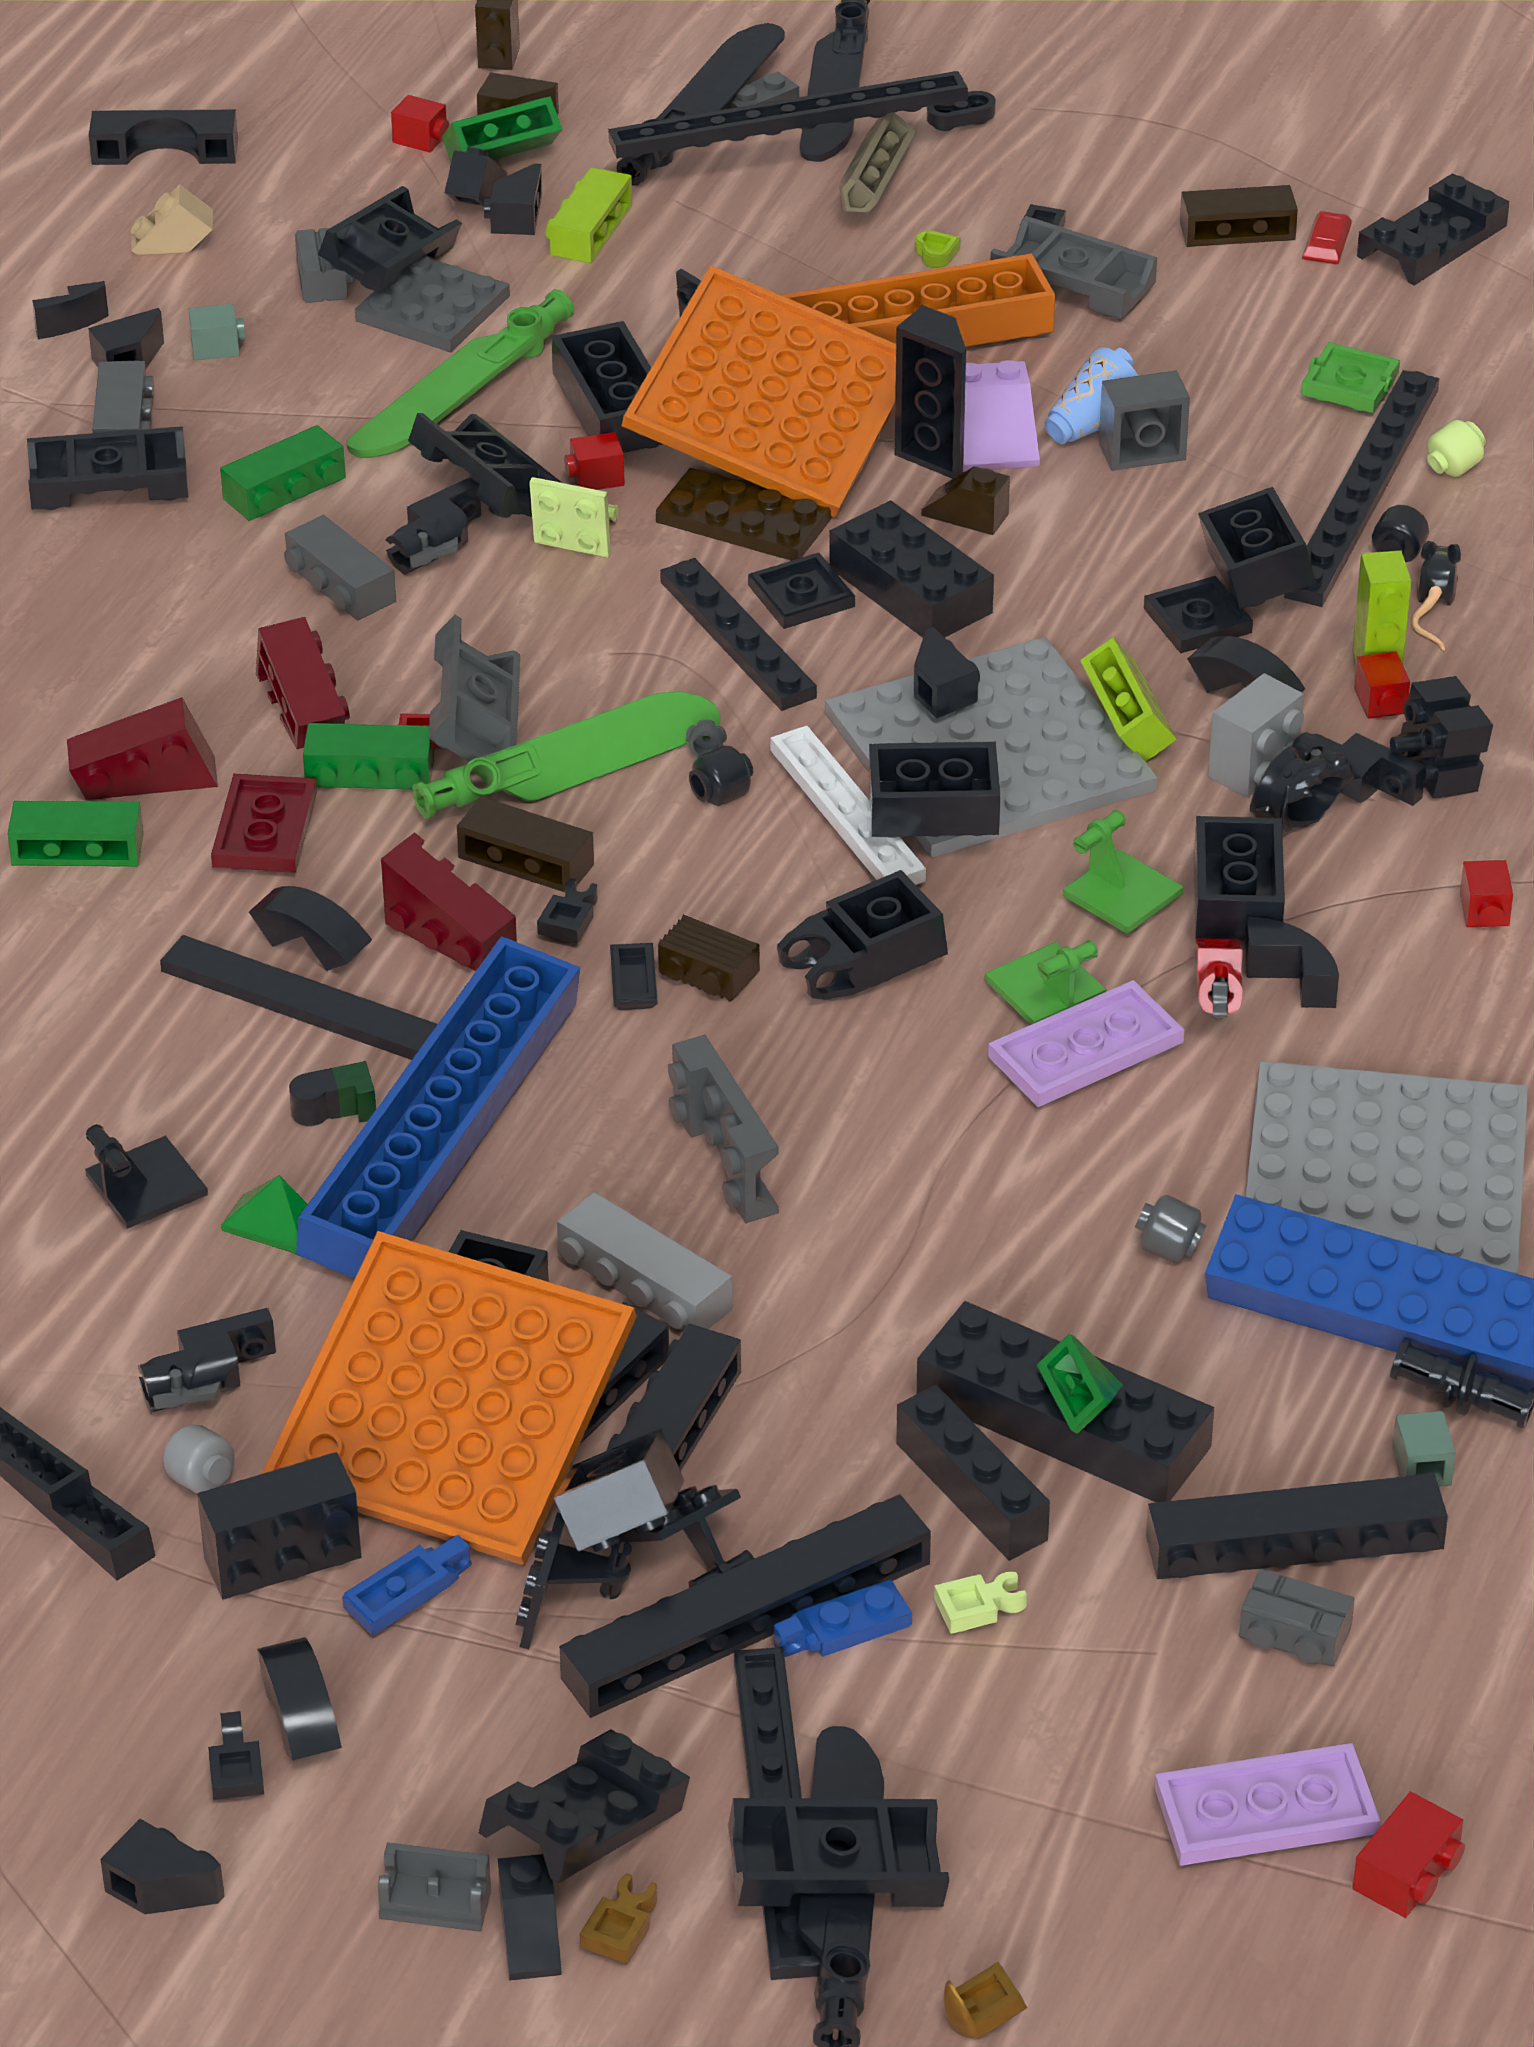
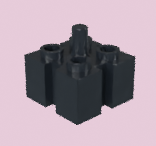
M1457 676L1412 682L1408 700L1404 704V716L1407 722L1403 723L1401 734L1392 737L1389 743L1393 753H1400L1426 765L1424 787L1433 799L1478 792L1484 767L1479 758L1481 753L1488 750L1493 724L1479 705L1470 706L1471 695Z

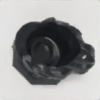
M1288 746L1270 762L1263 778L1253 792L1249 811L1255 815V818H1282V828L1285 832L1291 831L1293 827H1307L1318 822L1324 816L1326 810L1330 808L1341 789L1354 779L1356 773L1354 765L1342 754L1335 751L1326 752L1322 758L1315 757L1306 761L1300 750Z

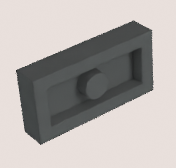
M778 71L770 73L763 78L745 84L725 109L799 97V86Z

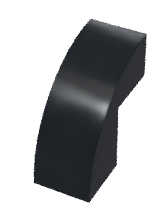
M1232 636L1209 638L1187 658L1207 693L1240 682L1245 688L1264 673L1301 693L1305 690L1300 679L1279 657L1266 648L1243 638Z
M296 886L274 888L249 911V914L272 947L303 936L326 971L347 964L372 941L364 928L342 907L325 896L306 888Z
M1247 917L1245 941L1247 978H1299L1302 1008H1336L1339 972L1336 962L1328 949L1311 934L1291 924L1268 918Z
M302 1637L258 1648L257 1653L266 1694L277 1707L287 1755L292 1760L342 1748L325 1681L317 1658L307 1638Z

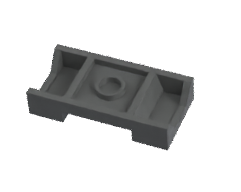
M1028 216L1022 219L1015 244L1007 252L994 248L990 254V260L1032 253L1048 283L1069 289L1077 294L1088 295L1089 309L1120 319L1156 283L1157 257Z
M455 614L435 634L434 660L443 668L441 700L430 712L429 738L434 740L441 748L449 749L470 762L474 758L485 757L517 744L520 654L513 650L487 656L461 640L462 618Z
M706 1034L672 1044L673 1063L668 1065V1074L673 1086V1096L669 1097V1108L676 1123L682 1122L691 1138L705 1134L708 1143L711 1146L716 1145L721 1153L724 1168L727 1171V1181L722 1184L724 1198L731 1209H737L745 1224L778 1214L779 1206L760 1178V1170L779 1154V1147Z

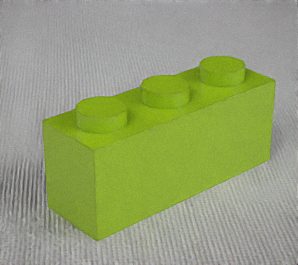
M590 167L582 180L579 179L577 181L574 191L569 198L563 200L556 216L548 221L546 238L550 240V255L592 264L632 207V176Z
M1402 551L1361 553L1352 648L1356 664L1357 656L1397 652L1402 664L1404 662L1411 578Z
M1114 637L1080 660L1118 736L1134 753L1138 752L1146 762L1177 740L1138 663Z

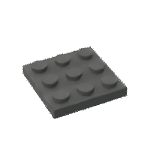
M423 256L403 268L396 283L379 293L376 291L371 293L355 308L356 322L451 353L510 297V287L508 283L495 280L490 276H483L464 270L459 266L449 265Z

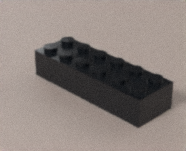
M967 1301L962 1303L917 1358L916 1394L937 1385L973 1423L1154 1502L1171 1501L1212 1446L1213 1406L1098 1357L1096 1358L1123 1386L1113 1400L1078 1434L1072 1432L1037 1367V1364L1061 1341Z

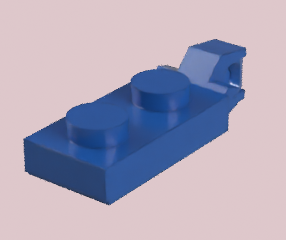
M459 1535L435 1550L432 1547L424 1549L419 1545L345 1592L342 1596L343 1608L374 1636L450 1587L451 1584L459 1579L458 1575L472 1565L470 1546Z
M890 1579L802 1609V1611L800 1610L793 1614L792 1617L775 1624L774 1645L775 1647H783L784 1657L808 1649L810 1652L819 1651L823 1657L910 1627L912 1625V1612Z

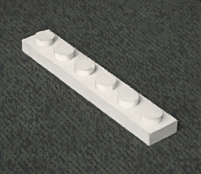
M808 726L770 738L771 752L876 880L902 870L915 885L926 882V868L900 837H872L869 799Z

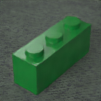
M551 96L454 121L443 134L442 140L450 162L454 150L466 152L467 147L485 150L488 152V157L498 159L550 145L563 129Z
M315 425L220 467L223 500L248 521L346 478L344 446L321 427Z
M308 723L303 750L305 778H316L317 787L413 790L412 787L415 783L423 782L427 784L431 782L434 764L433 740L429 738L430 726Z
M13 801L7 832L11 865L138 867L144 835L140 802Z

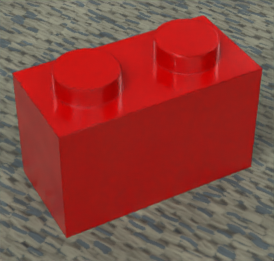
M1410 1791L1356 1856L1353 1890L1407 1918L1419 1902L1426 1904L1430 1900L1437 1887L1438 1878L1445 1869L1452 1871L1460 1862L1465 1850V1844L1461 1842L1464 1819Z

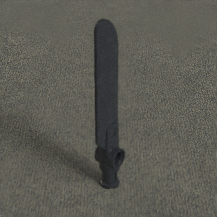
M841 0V3L836 6L835 31L817 41L814 48L807 96L860 86L865 43L868 40V4L870 0ZM855 119L844 124L833 122L817 125L813 129H802L799 147L801 157L808 161L823 162L835 156L846 147L850 140Z
M764 23L737 32L718 48L656 119H649L642 123L724 110L784 41L785 31L778 25ZM673 152L642 154L635 159L622 158L618 161L616 169L618 173L631 175L632 185L638 186L647 178L649 170L671 163Z
M831 1726L822 1730L816 1742L811 1798H884V1777L880 1761L868 1742L854 1729L844 1726ZM832 1840L827 1843L831 1848L838 1851L852 1849L844 1841ZM801 1893L798 1932L820 1958L819 1973L814 1991L816 2009L820 2013V2022L816 2024L813 2030V2043L818 2047H859L861 2033L856 2026L857 2017L864 2010L866 1982L871 1966L869 1953L875 1893ZM833 2029H838L837 2040L833 2039Z

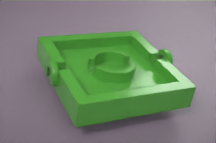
M1328 342L1318 358L1312 357L1309 364V372L1302 381L1301 395L1315 398L1321 402H1331L1351 407L1356 411L1374 413L1399 373L1400 360Z

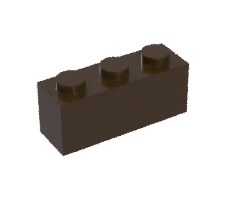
M1290 185L1181 192L1180 225L1187 247L1296 240L1298 208Z
M482 796L457 824L458 858L564 893L565 884L569 879H576L578 886L594 866L593 832Z

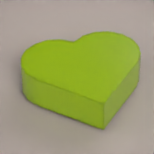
M922 231L915 237V252L922 256V261L926 266L942 268L947 266L960 250L961 238L936 231Z

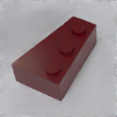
M306 617L258 628L256 676L259 682L268 680L273 690L267 692L271 704L279 703L282 711L280 720L296 749L304 748L308 723L345 724V720L350 718L345 697L343 695L338 696L335 690L336 677L333 667L330 663L325 664L321 656L323 648L320 636L316 630L311 631Z
M182 697L67 739L69 771L86 800L218 787L215 756Z
M414 832L381 858L385 924L395 931L419 941L426 947L457 961L460 965L476 971L501 936L517 942L516 916L478 884L474 883L469 887L451 871L454 870L455 865L445 857L441 861L435 859L421 847L425 840Z

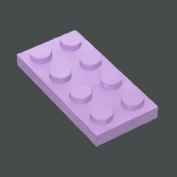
M1132 980L988 1043V1057L1037 1107H1040L1184 1043V1029Z
M1353 1743L1155 1774L1154 1787L1180 1866L1374 1835L1380 1828L1381 1820Z

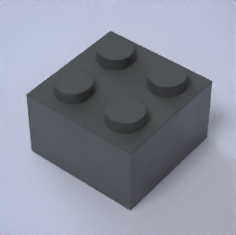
M1177 370L1102 381L1099 446L1111 471L1186 460L1190 396Z

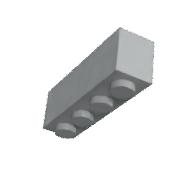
M593 1192L557 1221L559 1255L568 1263L577 1265L595 1276L602 1284L611 1286L624 1294L637 1306L645 1307L661 1317L671 1327L684 1332L690 1323L709 1329L733 1309L731 1275L599 1194Z

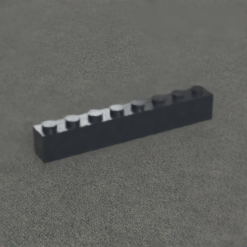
M900 1494L883 1502L874 1503L867 1509L840 1521H834L816 1532L800 1539L791 1540L780 1548L757 1558L749 1559L741 1565L715 1577L706 1578L695 1586L672 1596L663 1597L650 1606L630 1615L621 1616L612 1623L585 1635L574 1637L569 1642L559 1646L561 1680L587 1715L592 1718L734 1653V1650H742L774 1635L775 1624L792 1617L793 1614L800 1610L802 1611V1609L890 1579L894 1581L929 1565L931 1531Z

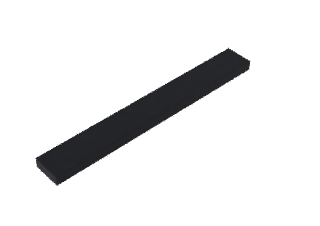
M182 935L160 960L161 972L410 1060L414 1058L438 1025Z
M783 1647L734 1650V1668L749 1797L802 1798ZM792 1893L790 1906H762L771 1980L818 1977L820 1958L798 1932L797 1923L801 1893Z

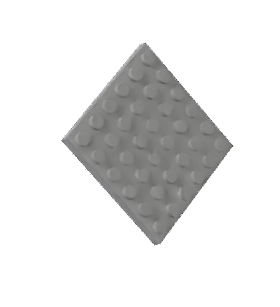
M1046 637L968 659L975 663L980 673L978 702L937 719L914 698V675L825 700V714L868 773L869 744L996 741L1000 784L999 835L915 836L931 858L1157 791L1158 777L1138 752L1134 753L1121 740L1107 713Z
M1260 1061L1246 1197L1518 1274L1528 1086Z

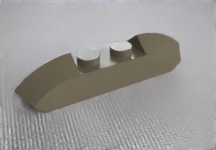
M895 112L887 113L885 116L878 118L865 136L839 184L844 212L869 213L873 209L914 137L916 131Z

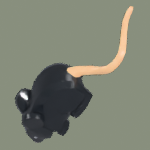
M1427 541L1421 550V557L1425 561L1419 573L1417 587L1419 602H1423L1424 597H1427V599L1412 616L1411 623L1415 632L1433 641L1442 651H1445L1444 643L1435 635L1422 629L1418 621L1421 616L1434 606L1439 598L1446 599V604L1449 606L1454 601L1458 581L1456 563L1461 560V551L1458 544H1450L1446 547L1437 546L1434 542Z

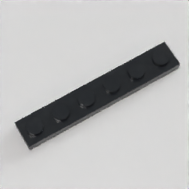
M696 558L681 561L678 564L660 570L661 584L781 711L817 698V685Z

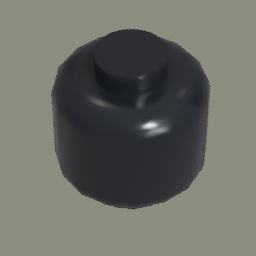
M1408 505L1392 506L1382 514L1372 533L1373 547L1376 552L1402 551L1405 562H1410L1420 553L1429 535L1428 522L1424 515Z
M721 746L698 756L694 760L692 770L689 773V783L699 800H707L713 805L720 806L744 796L749 791L750 777L753 776V766L746 754H740L732 746Z

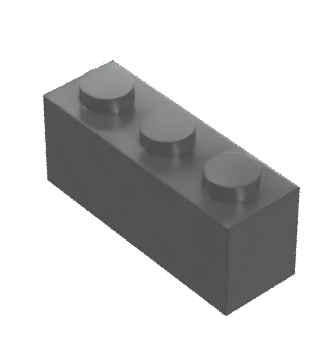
M145 361L99 362L93 433L150 429L149 421H152L151 399H154L153 376H146Z
M321 515L285 533L286 551L284 552V557L288 567L293 572L299 573L311 583L314 589L321 591L339 609L345 610L357 621L396 602L394 569L325 515Z

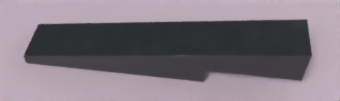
M0 1407V1476L117 1581L156 1556L150 1529L146 1524L93 1487L87 1469Z

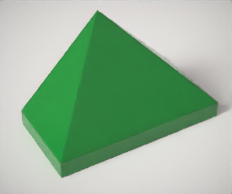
M278 1175L243 1194L222 1222L221 1229L224 1232L296 1254L298 1217L308 1204Z
M1068 1334L1037 1364L1069 1428L1076 1434L1113 1400L1123 1386L1071 1334Z

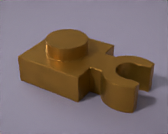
M628 1873L623 1875L617 1885V1901L602 1896L579 1934L580 1947L628 1964L650 1927V1913L648 1912L657 1903V1884L651 1882L644 1893L633 1894L631 1893L633 1889V1876Z

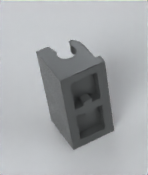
M387 1842L384 1852L385 1875H379L378 1882L379 1919L481 1932L491 1894L489 1855Z

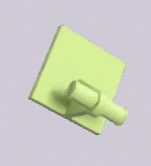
M532 477L530 480L534 543L608 558L611 553L609 520L616 522L619 506L608 504L607 492Z

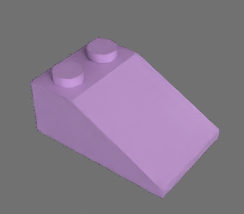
M1005 360L1000 363H966L963 471H967L973 466L987 469L1040 466L1031 387L1025 361Z

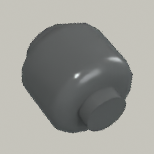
M1163 1195L1154 1206L1145 1203L1135 1228L1143 1231L1140 1237V1245L1144 1250L1170 1262L1177 1263L1184 1256L1192 1258L1206 1225L1201 1223L1202 1217L1199 1209L1170 1195Z

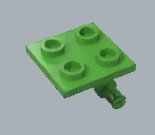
M1113 810L1104 819L1093 820L1088 824L1087 831L1073 839V846L1078 853L1085 854L1090 850L1089 871L1063 889V896L1129 934L1182 895L1184 887L1122 850L1118 849L1115 851L1112 833L1126 824V819L1122 812Z
M1091 940L1074 948L1069 946L1062 948L1057 942L1051 943L986 972L984 980L1030 1025L1106 992V989L1080 965L1098 956V949Z

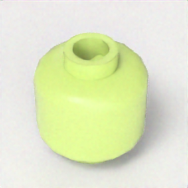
M1451 420L1428 439V463L1438 474L1445 472L1450 476L1460 477L1484 457L1485 437L1474 423Z

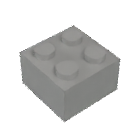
M1264 673L1212 712L1208 777L1246 798L1253 795L1270 762L1284 749L1291 746L1294 740L1301 734V726L1304 721V713L1302 712L1304 694Z

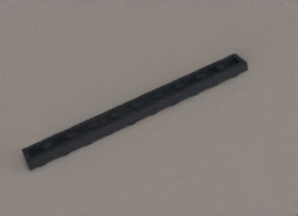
M959 71L611 128L608 129L609 143L617 159H635L642 154L654 152L671 153L678 148L690 146L706 147L719 141H742L749 136L761 134L777 135L782 131L797 128L808 130L821 124L833 122L844 124L852 119L863 117L880 118L887 113L899 111L916 112L923 107L935 105L951 106L958 101L968 100V87Z
M1403 370L1307 544L1316 583L1305 586L1298 592L1284 594L1285 599L1323 607L1439 389V378L1428 376L1418 371Z

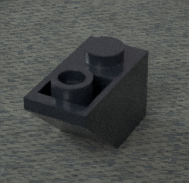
M467 147L466 152L454 150L444 193L454 201L484 206L485 196L491 197L493 183L506 177L508 173L497 164L498 160L488 157V152L473 147Z
M159 308L88 328L91 358L97 367L99 362L145 361L147 369L164 344L162 314Z
M930 627L925 630L914 664V698L937 719L978 702L980 673L974 662L969 661L955 648L954 644L949 639H945L934 627Z
M139 1819L100 1859L105 1892L145 1915L218 1904L225 1897L221 1864L210 1853L203 1850L197 1851L179 1841L169 1830L161 1827L156 1828L142 1819Z

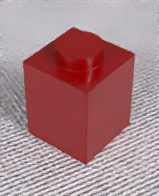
M407 95L391 111L393 143L431 153L443 141L442 136L449 127V121L446 118V104Z
M616 432L570 439V454L564 456L567 477L574 478L576 486L594 490L625 486L624 453Z
M1397 652L1357 656L1354 689L1367 718L1404 714V704L1409 697L1410 679Z
M1506 860L1463 862L1460 896L1467 927L1510 926L1513 889Z

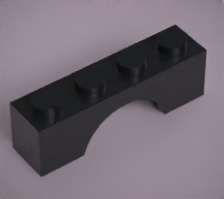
M236 109L92 111L88 134L92 165H128L133 158L144 152L165 148L185 151L193 155L199 164L236 163L238 146Z

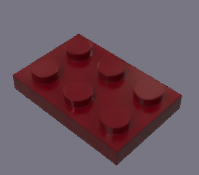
M233 773L211 852L212 867L296 872L317 794L316 778Z

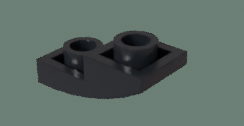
M100 281L67 286L68 295L32 300L38 339L77 331L108 317L105 282Z

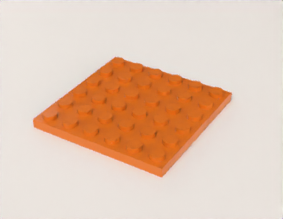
M710 265L627 409L621 426L762 487L776 490L781 495L790 499H808L814 501L816 505L829 507L831 509V516L836 518L895 408L896 344Z
M377 1231L262 1474L337 1452L356 1490L358 1513L445 1541H449L459 1535L470 1546V1549L525 1566L554 1502V1496L565 1478L637 1318L634 1307Z

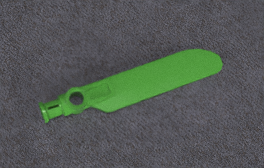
M554 289L545 296V300L541 304L520 307L510 311L507 315V327L501 332L469 341L352 434L346 441L348 451L359 458H370L398 451L411 444L408 439L417 413H424L437 424L520 357L531 358L541 354L545 347L544 340L554 332L555 326L574 315L572 301L564 292Z
M681 691L656 693L488 756L474 758L465 765L446 771L443 778L427 784L423 782L415 783L412 787L413 798L417 809L425 819L434 817L436 811L454 805L460 808L468 804H475L481 796L487 798L501 791L523 801L534 802L689 744V741L686 740V732L691 725L696 726L700 720H712L719 726L721 721L720 714L713 702L699 695ZM470 772L476 773L482 778L484 783L483 789L476 788L471 783Z

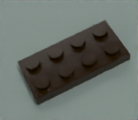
M694 468L687 470L656 509V523L790 561L802 558L831 520V509L816 505L812 500L790 499L781 495L776 490L765 489L740 480L729 479Z

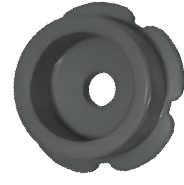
M700 720L696 726L691 725L688 728L686 740L689 741L690 751L698 757L724 746L723 742H726L727 734L724 728L717 726L714 721ZM704 735H708V736H710V738H709V739H706V738H703V736H704Z

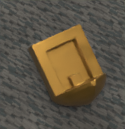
M999 1961L956 1988L948 1980L943 1991L944 2009L951 2027L957 2033L969 2038L984 2036L1028 2008Z

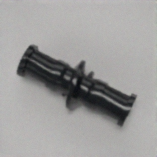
M1404 1338L1397 1351L1391 1368L1390 1378L1398 1380L1401 1376L1424 1385L1426 1389L1435 1393H1444L1443 1407L1445 1408L1450 1407L1458 1399V1414L1463 1416L1468 1413L1471 1404H1473L1477 1409L1489 1413L1491 1411L1517 1421V1427L1524 1429L1534 1409V1387L1526 1390L1503 1381L1502 1377L1477 1371L1476 1355L1471 1354L1462 1365L1445 1355H1436L1412 1346V1340Z

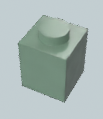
M234 304L188 308L194 361L239 356L238 341H245L243 318L236 319Z
M1435 1411L1396 1415L1392 1448L1400 1476L1435 1473L1439 1487L1451 1486L1456 1452L1444 1412Z

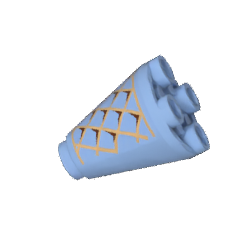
M1099 347L1088 356L1049 411L1048 418L1044 421L1045 428L1053 440L1063 445L1068 441H1076L1100 430L1102 381L1139 376L1132 367V357L1125 349L1119 347L1113 351L1110 348Z

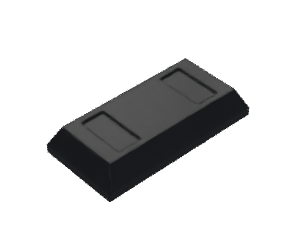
M653 943L610 945L614 1006L619 1010L653 1008L658 1004Z

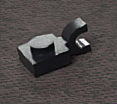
M241 1711L220 1713L223 1745L208 1747L213 1800L264 1794L259 1741L244 1742Z

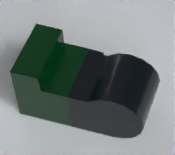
M366 1061L304 1073L295 1077L289 1084L291 1116L300 1125L315 1126L329 1118L335 1119L352 1115L358 1116L359 1123L367 1122L376 1110L375 1089Z

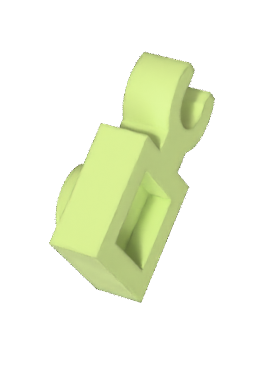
M1016 1572L1002 1573L995 1578L994 1582L985 1584L982 1575L978 1574L934 1585V1600L950 1634L996 1623L998 1610L1016 1613L1027 1607V1593L1025 1590L1016 1593L1009 1592L1018 1589V1575Z

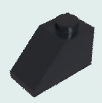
M534 163L493 183L491 197L485 196L484 218L490 219L491 233L535 235L542 199L541 164Z
M536 1854L498 1858L499 1893L509 1981L562 1975L554 1886L544 1855Z

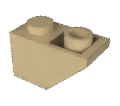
M179 184L170 194L164 193L156 202L154 209L146 217L141 216L134 222L130 231L131 251L136 255L189 253L213 230V209Z

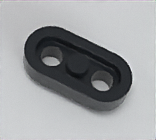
M970 91L968 92V100L958 101L951 106L935 105L927 107V122L940 131H949L955 127L970 124H984L995 116L996 99L988 92Z

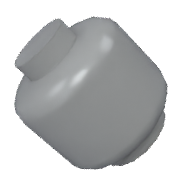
M191 1424L178 1430L167 1441L163 1455L164 1469L169 1478L194 1493L224 1485L232 1474L235 1463L234 1450L231 1443L203 1425Z

